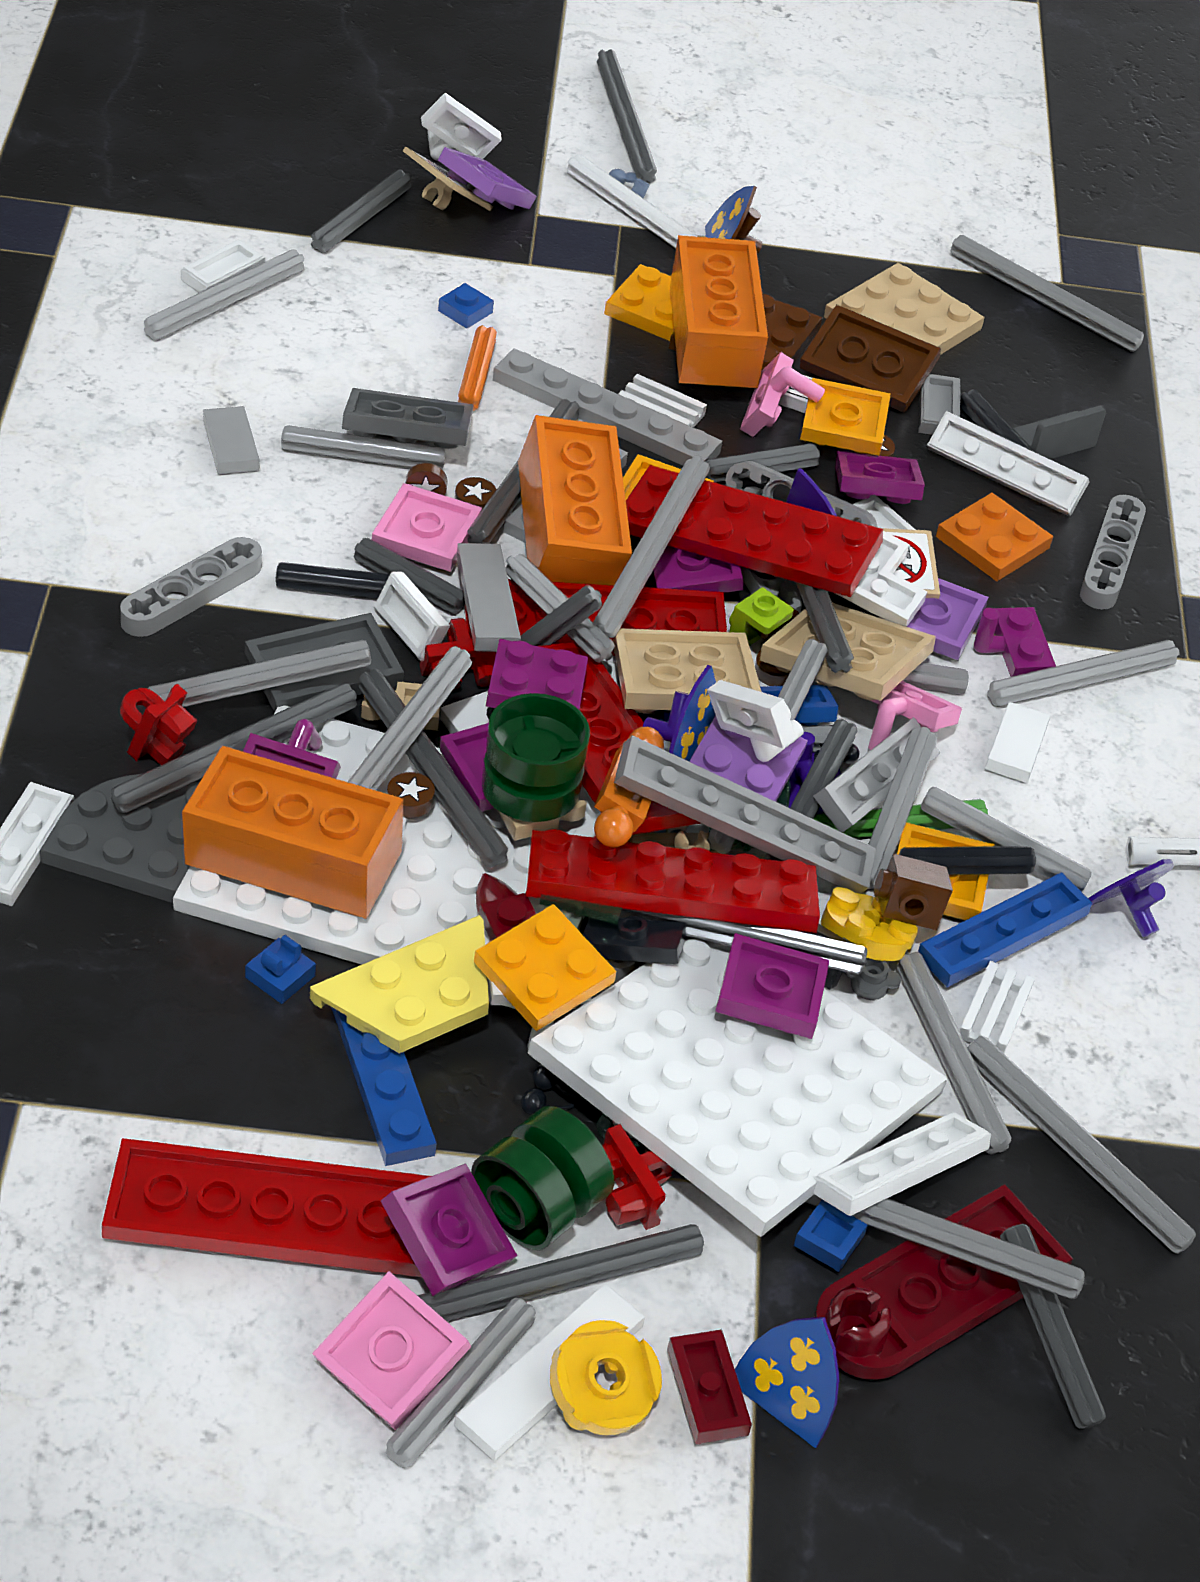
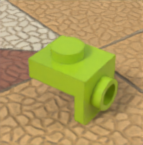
M762 587L734 606V611L729 618V624L731 625L729 632L746 633L748 644L751 646L762 638L758 635L757 630L763 634L771 633L792 618L794 609Z

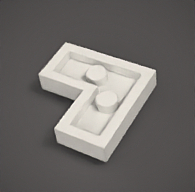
M883 531V542L852 596L837 595L884 620L907 627L923 605L927 591L893 574L907 555L910 544Z

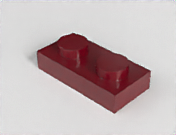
M722 1329L670 1337L667 1351L695 1444L749 1436L752 1426L751 1419Z

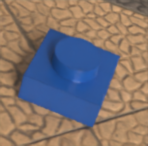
M463 283L439 298L438 311L468 329L493 313L494 300L467 283Z
M822 1199L797 1233L794 1246L839 1272L863 1239L868 1225L854 1216L845 1214Z

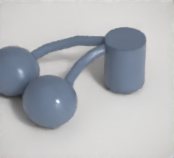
M613 169L609 172V175L622 184L625 182L634 183L631 190L644 198L650 185L638 179L634 172L625 173L621 169Z

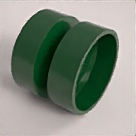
M528 693L511 697L494 709L489 719L482 774V790L486 799L495 809L517 820L545 822L560 818L575 807L580 798L584 764L586 762L590 737L589 724L582 712L566 700L540 693Z
M555 1106L540 1108L512 1131L511 1136L502 1138L473 1162L471 1169L472 1175L505 1234L518 1244L532 1250H542L548 1247L572 1227L576 1218L585 1216L607 1198L614 1187L613 1169L598 1139L578 1118Z

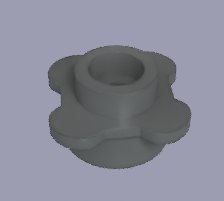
M866 958L864 970L861 974L844 971L846 976L851 977L850 984L852 990L858 996L867 1000L880 999L887 994L889 988L896 989L901 983V975L898 972L892 971L886 961Z

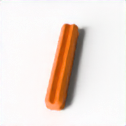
M483 325L479 326L475 331L458 394L459 403L474 404L473 411L479 407L496 343V330L493 327L486 328Z

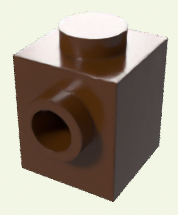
M894 853L887 870L881 869L874 885V896L879 899L882 917L936 931L953 891L947 867Z

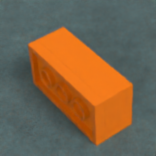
M678 235L670 282L679 383L758 388L768 333L755 241Z
M535 415L518 459L527 559L551 582L615 585L632 555L617 427Z
M226 746L220 748L182 810L186 865L367 919L402 852L403 798Z

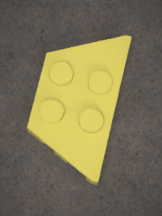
M478 915L310 986V999L314 1005L320 1008L327 1004L347 1016V1024L363 1033L375 1035L380 1043L398 1053H402L488 1015L489 1008L487 976L474 963L475 951L485 945L484 920Z

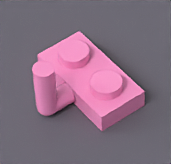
M780 352L761 371L758 388L754 389L740 430L754 437L764 426L770 428L781 413L782 407L778 403L789 387H792L816 403L823 396L825 389L792 369L794 360Z
M901 681L881 701L870 700L878 704V713L868 748L872 750L890 735L895 716L902 715L909 719L914 717L921 727H927L931 732H937L940 728L958 724L962 707Z

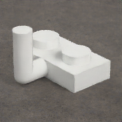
M444 93L421 117L422 126L428 130L430 155L432 159L437 161L444 147L455 148L459 152L483 159L502 140L500 131L447 93Z
M719 680L707 689L720 728L749 737L757 759L762 762L771 760L804 734L801 724L796 720H790L791 712L783 698L723 680Z

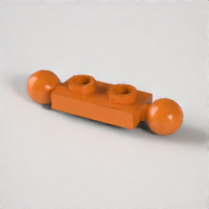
M637 728L628 737L629 739L633 735L664 750L663 737L654 728ZM623 744L615 753L594 806L602 812L594 824L595 835L603 845L614 848L620 847L629 841L632 833L645 820L652 801L614 783Z

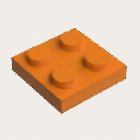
M994 493L988 494L940 523L936 533V537L995 581L1001 580L1050 549L1053 535Z

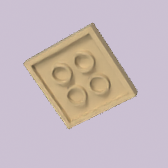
M896 263L826 304L824 317L827 319L837 304L940 347V355L980 331L985 318L967 304L961 303L941 290L940 287L928 282L900 263Z
M832 603L854 656V659L851 661L853 668L847 673L843 670L834 673L829 668L825 658L815 677V681L824 686H837L855 692L858 697L865 700L881 701L933 652L936 636ZM804 609L762 644L760 661L775 665L782 672L790 673L805 642L809 639H815L820 643L807 609Z
M620 628L613 638L615 645L614 653L625 709H634L641 713L671 710L675 691L690 694L695 682L707 665L712 666L716 682L723 680L762 692L746 633Z

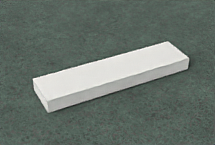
M948 411L945 412L927 444L929 450L1069 517L1072 515L1089 484L1088 477Z
M952 1112L813 1177L817 1181L813 1194L845 1214L852 1216L988 1150L991 1133Z
M605 1283L456 1414L454 1426L493 1461L497 1460L557 1405L550 1384V1366L554 1350L578 1327L588 1322L597 1320L619 1322L629 1327L626 1332L634 1335L643 1327L645 1316Z

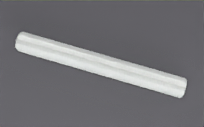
M577 154L574 158L571 157L568 160L567 171L570 175L675 249L678 235L698 237L582 155Z

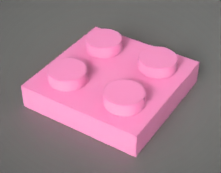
M403 483L373 531L371 540L402 557L451 572L457 562L458 543H468L469 534L467 530L482 511V507Z
M388 1271L312 1354L327 1370L396 1431L471 1348V1345L462 1334Z

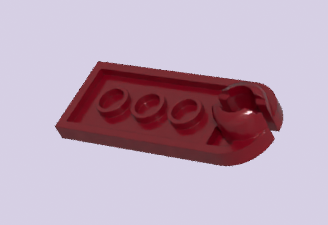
M1005 1184L945 1218V1220L998 1239L1009 1227L1026 1224L1032 1232L1040 1254L1070 1265L1073 1258ZM907 1240L826 1288L819 1298L814 1318L825 1317L836 1348L838 1367L850 1375L876 1380L888 1378L901 1372L1023 1298V1294L1016 1279Z

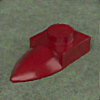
M487 873L482 875L476 890V907L478 915L484 920V928L490 941L536 915L529 898L526 897V893L517 894L500 879Z

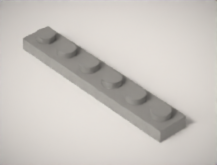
M513 348L494 367L492 381L553 408H556L563 399H568L570 402L576 401L580 407L577 410L579 413L577 419L589 423L616 426L618 437L684 466L686 460L692 459L695 455L701 456L702 460L706 462L709 459L716 458L721 452L722 440L677 421L666 414L643 406L632 399L607 390L596 383L571 374L562 368L537 359L526 352Z
M633 735L623 743L614 781L615 784L783 861L794 859L802 861L807 865H815L818 877L840 887L847 888L855 893H863L869 889L876 848Z

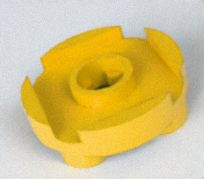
M843 887L833 889L821 917V925L852 943L867 948L866 958L880 961H898L902 959L906 950L910 952L918 933L916 925L882 917L878 897L855 893Z
M610 1320L588 1322L578 1327L554 1350L550 1366L551 1389L555 1401L563 1411L564 1419L570 1427L580 1431L588 1430L599 1435H616L634 1428L651 1411L652 1405L658 1399L662 1387L660 1364L654 1350L644 1339L639 1342L632 1334L626 1332L629 1327ZM598 1365H604L607 1373L616 1374L617 1382L610 1386V1390L604 1389L595 1379L594 1375L598 1372Z

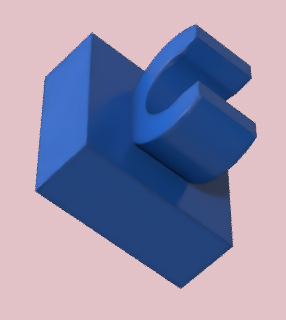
M283 935L245 965V978L283 1004L315 977L316 963L301 953V945L287 935Z

